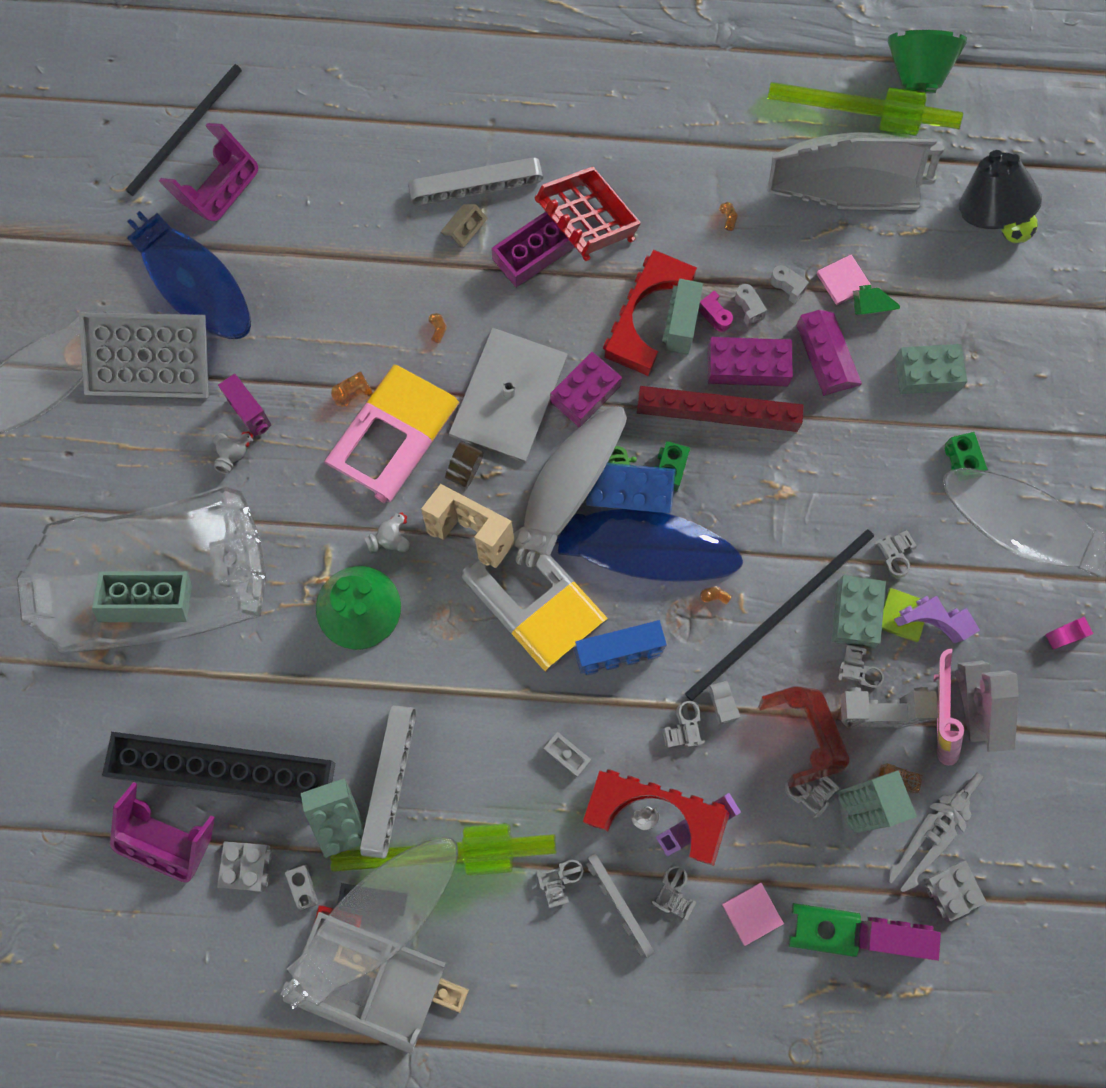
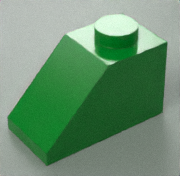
M871 284L859 286V290L853 291L855 315L900 309V305L880 288H872Z

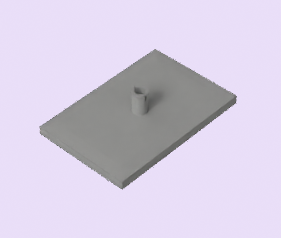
M79 312L84 395L209 397L205 315Z
M492 328L449 436L526 463L550 403V393L556 388L568 354Z

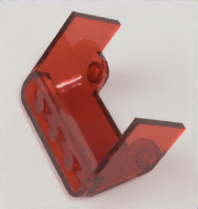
M794 686L762 696L758 706L760 711L784 703L795 709L804 707L819 744V748L813 750L810 755L812 769L793 774L788 782L789 788L842 772L847 768L850 761L849 755L826 699L820 690Z

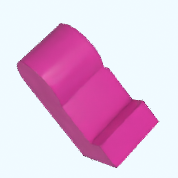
M714 290L700 301L698 311L717 331L725 332L730 328L733 315L719 304L718 299L720 296Z
M1084 616L1045 634L1054 650L1092 635L1093 632Z

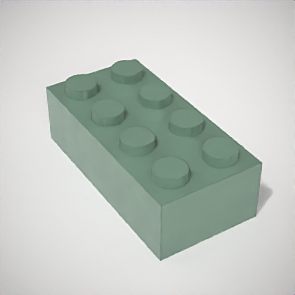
M99 571L92 605L97 621L187 622L192 589L188 571Z

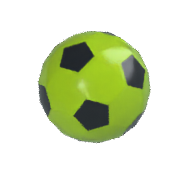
M1036 215L1017 226L1016 223L1004 225V229H1001L1003 236L1012 243L1027 242L1037 231L1038 220Z

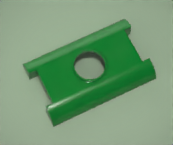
M793 903L792 913L797 914L795 937L789 936L788 947L857 957L859 947L854 946L856 923L861 924L860 913ZM822 921H829L834 925L835 934L832 938L823 939L819 936L817 929Z

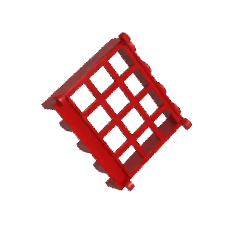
M594 167L545 183L541 186L538 194L535 195V201L542 206L585 261L591 259L590 253L626 238L630 243L635 241L633 236L641 224L640 221ZM586 186L592 194L583 196L576 187ZM571 189L579 199L570 202L563 192ZM558 194L565 204L558 206V201L556 199L551 200L549 197ZM596 198L603 207L594 210L588 200ZM583 203L590 212L581 215L574 206ZM570 208L576 218L570 220V216L568 214L563 215L561 211ZM607 211L614 221L606 224L599 214ZM594 216L601 226L593 229L585 219ZM581 222L588 231L582 233L581 229H575L572 224ZM615 225L620 226V228L613 231L610 229V227ZM603 230L607 232L606 234H603L601 236H598L597 234L598 232ZM592 235L594 239L586 243L583 238Z

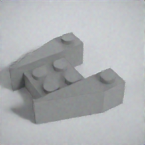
M985 661L957 663L958 669L955 675L956 680L959 682L969 741H987V752L1015 750L1019 699L1017 674L1008 670L991 672V664Z
M928 687L914 688V691L898 700H887V703L869 700L868 691H861V688H847V691L840 695L842 722L848 729L853 727L901 728L930 722L938 718L936 691H928Z

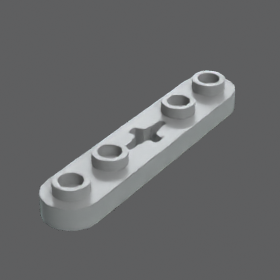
M594 853L588 857L589 863L586 866L592 876L597 874L601 881L598 886L604 896L609 894L625 921L622 926L627 935H633L637 941L634 946L639 955H645L646 958L655 954L653 948L598 856Z

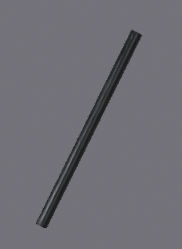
M234 64L129 184L125 189L127 193L131 196L136 194L242 72L238 65Z

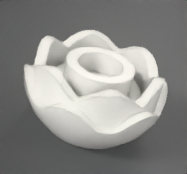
M645 807L642 811L636 810L632 817L633 824L641 830L655 827L659 820L656 808L652 809L650 807Z

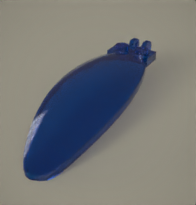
M141 211L136 213L138 218L144 222L140 227L131 219L127 221L135 230L127 239L141 253L145 267L159 292L179 314L205 315L206 331L222 338L241 339L247 336L251 328V315L245 297L230 271L211 251L193 238L171 228L158 213L149 220Z
M616 509L586 516L584 514H574L561 531L560 536H557L555 542L559 543V555L580 556L591 563L620 574L656 581L684 582L717 579L733 574L743 565L740 553L722 537L694 522L662 512Z

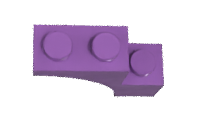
M928 596L922 597L916 601L917 605L915 607L908 606L899 611L901 615L894 619L898 626L916 621L932 624L942 630L953 643L964 641L980 631L967 608L959 611L955 608L946 612L937 596L928 598Z
M730 793L714 801L725 805V810L730 813L728 820L741 813ZM686 819L656 836L667 857L691 843L690 829Z

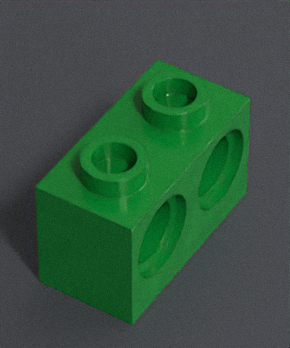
M975 432L951 437L945 443V453L950 458L952 464L951 471L956 476L957 481L982 476L988 470ZM957 445H961L964 451L960 450ZM964 463L968 464L971 470L965 468Z
M666 441L665 448L660 447L657 459L661 460L660 465L655 467L675 469L674 491L678 492L690 447ZM668 454H675L678 459L672 460L668 457Z

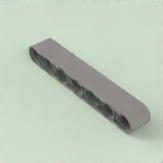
M527 158L418 178L410 181L408 187L412 204L424 205L537 184L543 180V174L539 159Z
M394 705L391 707L361 841L360 852L362 856L383 859L387 856L416 721L415 708Z

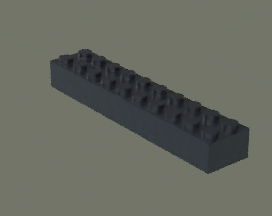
M111 731L102 776L110 779L302 804L301 793L333 782L336 763L332 760Z

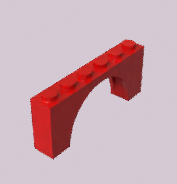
M654 249L650 256H646L643 262V267L645 268L643 272H638L635 279L636 287L635 289H630L627 296L629 301L627 305L623 304L619 313L621 318L619 322H614L611 329L613 335L611 339H606L603 346L605 350L604 358L646 376H649L658 351L648 346L637 334L632 317L634 309L643 298L653 292L673 290L674 285L678 286L679 279L693 281L697 270L695 266Z
M613 770L599 771L583 819L585 824L608 832L613 820L628 805L643 799L664 800L676 806L688 823L691 834L689 857L702 863L715 865L730 814L725 810V805L717 802H712L709 805L703 803L704 799L691 795L690 798L683 797L682 792L671 788L667 792L661 790L660 785L648 782V785L641 784L640 779L632 776H627V779L619 777L620 773Z

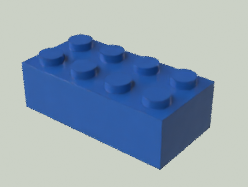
M607 463L589 492L586 505L670 513L673 503L675 469Z
M660 620L575 641L574 652L580 674L585 673L587 676L598 673V669L606 667L607 670L618 668L621 663L627 662V665H632L640 662L639 659L648 657V660L658 658L663 653L667 644Z

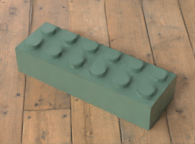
M899 770L839 791V802L842 808L846 809L848 814L847 823L851 830L854 829L855 833L890 827L917 817Z

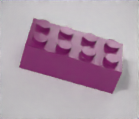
M545 211L492 247V260L517 288L575 247Z
M710 338L708 344V384L789 386L793 378L792 339Z

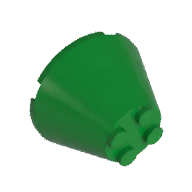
M942 30L905 31V35L898 36V33L889 35L887 42L905 92L916 93L917 90H925V93H936L937 89L942 87L964 49L967 37L960 34L959 38L954 37L953 32Z
M365 566L349 567L335 573L322 586L316 601V617L323 633L333 643L352 650L368 649L388 638L395 630L401 615V599L394 583L379 570Z

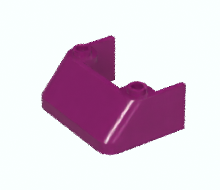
M207 123V129L218 139L213 148V156L220 163L197 191L189 185L181 186L175 179L160 178L159 182L181 204L206 220L217 221L256 176L258 164L223 124Z
M133 782L113 806L110 838L112 850L125 858L178 881L189 882L195 875L211 841L215 817L210 816L203 827L194 826L188 834L151 818L149 805L145 801L136 799L137 783Z

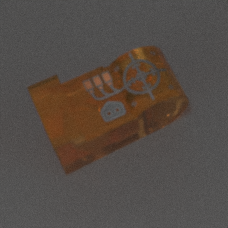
M361 371L338 383L331 390L334 402L342 407L347 406L352 399L364 394L365 398L373 394Z
M888 763L881 765L879 777L899 770L907 792L920 793L923 775Z

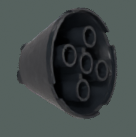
M993 150L989 153V156L983 158L978 164L960 199L959 210L962 213V218L973 226L984 229H1004V225L1016 223L1017 226L1032 218L1041 207L1042 194L1020 161L1019 155Z

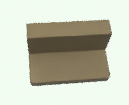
M463 204L442 229L441 233L451 236L460 247H465L488 218L476 204Z

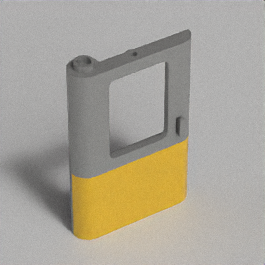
M521 528L518 529L515 533H513L515 542L518 538ZM541 554L535 566L549 580L552 588L526 609H521L488 573L486 570L487 565L481 563L480 560L474 565H467L462 570V579L545 673L552 669L574 647L575 641L584 639L603 622L608 620L603 612L551 555Z

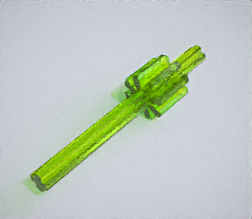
M774 82L770 83L768 99L878 116L881 117L880 130L917 136L921 123L960 129L963 112L925 106L927 94L924 92L892 87L888 88L885 100Z
M507 823L466 826L463 830L464 838H462V842L391 847L388 849L385 859L362 856L360 850L343 851L330 856L331 870L336 872L463 861L468 876L510 873L513 870L514 857L557 854L556 836L551 834L512 838L511 828Z

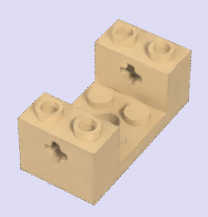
M442 484L439 485L421 508L426 531L432 537H439L444 540L457 522L465 528L469 527L475 530L477 534L474 538L478 559L484 565H491L497 568L515 543L511 520Z

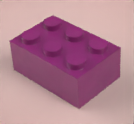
M591 352L550 393V402L573 423L581 427L621 387L622 377L595 353Z
M868 917V921H861L859 949L939 961L941 932L933 931V926L913 924V927H910V922L890 920V924H887L888 919Z

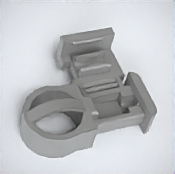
M906 530L894 537L887 535L883 540H877L874 547L879 546L885 556L886 561L884 564L889 574L894 578L906 576L910 569V563L903 554L905 553L904 550L909 547L912 550L916 549V544L909 532ZM896 560L905 563L907 569L904 573L899 568ZM891 563L893 564L897 573L892 570Z
M847 645L844 659L846 665H844L845 662L840 663L838 680L841 681L844 678L859 681L861 686L868 688L879 687L884 681L882 670L869 666L861 668L864 665L862 656L866 655V649ZM869 670H876L880 677L866 675L865 673ZM865 679L879 681V683L876 685H870L865 681Z
M692 701L680 703L676 709V715L679 720L677 728H662L665 746L672 747L683 744L685 747L704 744L705 740L701 741L697 721H701L698 705ZM687 704H690L695 710L692 720L689 718ZM682 706H683L684 717H683L682 714H681Z
M825 774L820 777V783L813 787L802 777L796 776L789 779L785 784L786 794L795 802H802L815 814L813 818L819 817L829 806V802H823L825 800L828 801L839 790V787ZM794 780L800 781L803 784L804 789ZM789 784L797 788L802 795H793L790 792Z
M568 860L565 863L559 864V868L542 873L539 870L537 871L540 888L544 890V886L547 888L545 894L549 908L569 902L568 897H564L563 889L565 886L562 885V881L564 884L581 879L583 867L578 861ZM569 863L579 865V867L563 871L564 867ZM581 871L580 876L576 879L571 880L565 877V875Z
M672 866L666 870L661 881L664 885L656 901L651 900V904L666 913L670 912L668 910L669 907L672 909L671 912L688 920L696 901L691 899L687 901L682 898L683 894L680 892L688 879L687 873L682 867ZM676 868L678 871L670 884L668 873ZM683 873V882L680 885L675 886L681 874ZM688 903H690V905H689V907H688L686 913H683V912L685 911V909H686Z

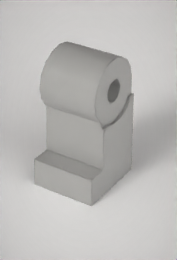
M783 265L774 268L770 280L775 288L782 289L790 295L789 301L793 304H796L805 293L809 281Z
M740 285L735 295V302L743 308L745 312L744 322L747 326H750L764 319L767 309L751 285Z
M723 681L709 685L718 724L738 720L740 718L739 710L736 708L728 682Z
M307 863L285 872L299 911L318 905Z

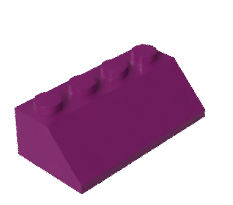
M824 310L802 314L796 326L823 396L862 385L835 314Z

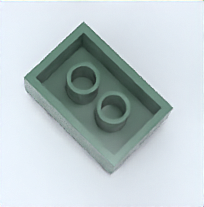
M679 279L678 286H673L662 341L666 343V351L689 354L703 283Z
M961 344L901 347L895 356L900 394L960 391L968 382Z
M843 575L838 580L832 642L875 648L881 644L886 581Z
M345 778L301 793L304 814L325 858L361 845L365 825Z

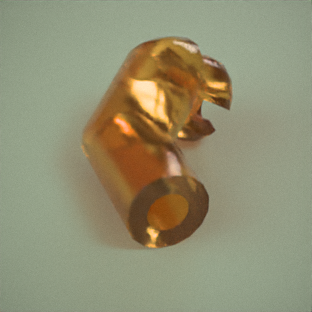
M717 586L702 590L700 597L703 602L718 599L727 605L732 595Z

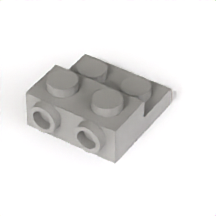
M224 841L217 888L264 892V887H267L269 883V873H266L267 865L272 861L270 846Z
M961 861L924 879L926 882L925 889L931 898L933 897L937 905L935 906L936 912L944 921H953L987 903L966 861Z

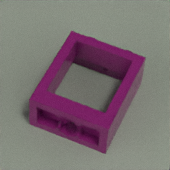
M235 373L218 384L229 404L254 436L261 435L269 429L271 423L264 410Z

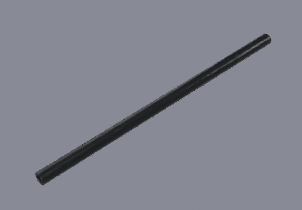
M868 529L864 531L685 692L686 697L693 701L874 538V534Z

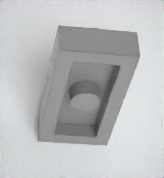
M559 732L543 748V750L576 777L580 775L591 761L588 756Z

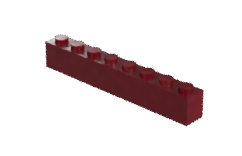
M640 386L636 414L798 432L803 422L804 404Z

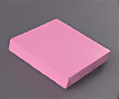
M852 255L832 263L816 273L836 306L853 298V291L859 290V286L870 285V282Z
M762 883L751 887L722 904L744 946L784 924Z

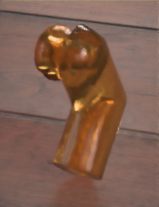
M722 203L719 210L727 216L724 228L727 231H733L738 214L732 203Z
M438 313L431 314L429 322L435 327L431 339L436 343H441L447 326L442 315Z

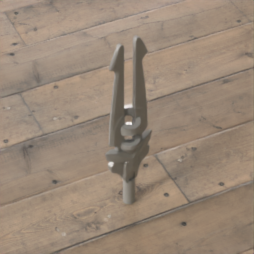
M976 772L966 787L960 792L952 795H943L939 798L940 803H933L930 806V809L938 813L936 815L928 814L900 863L891 865L889 883L892 884L925 839L929 838L934 842V845L902 886L901 892H906L918 886L917 878L958 835L955 826L957 825L962 832L965 831L967 827L965 821H969L972 815L969 810V800L971 794L984 778L981 774ZM936 826L941 827L944 832L939 831Z

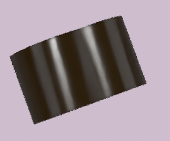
M460 442L451 457L445 478L468 488L481 464L484 452Z

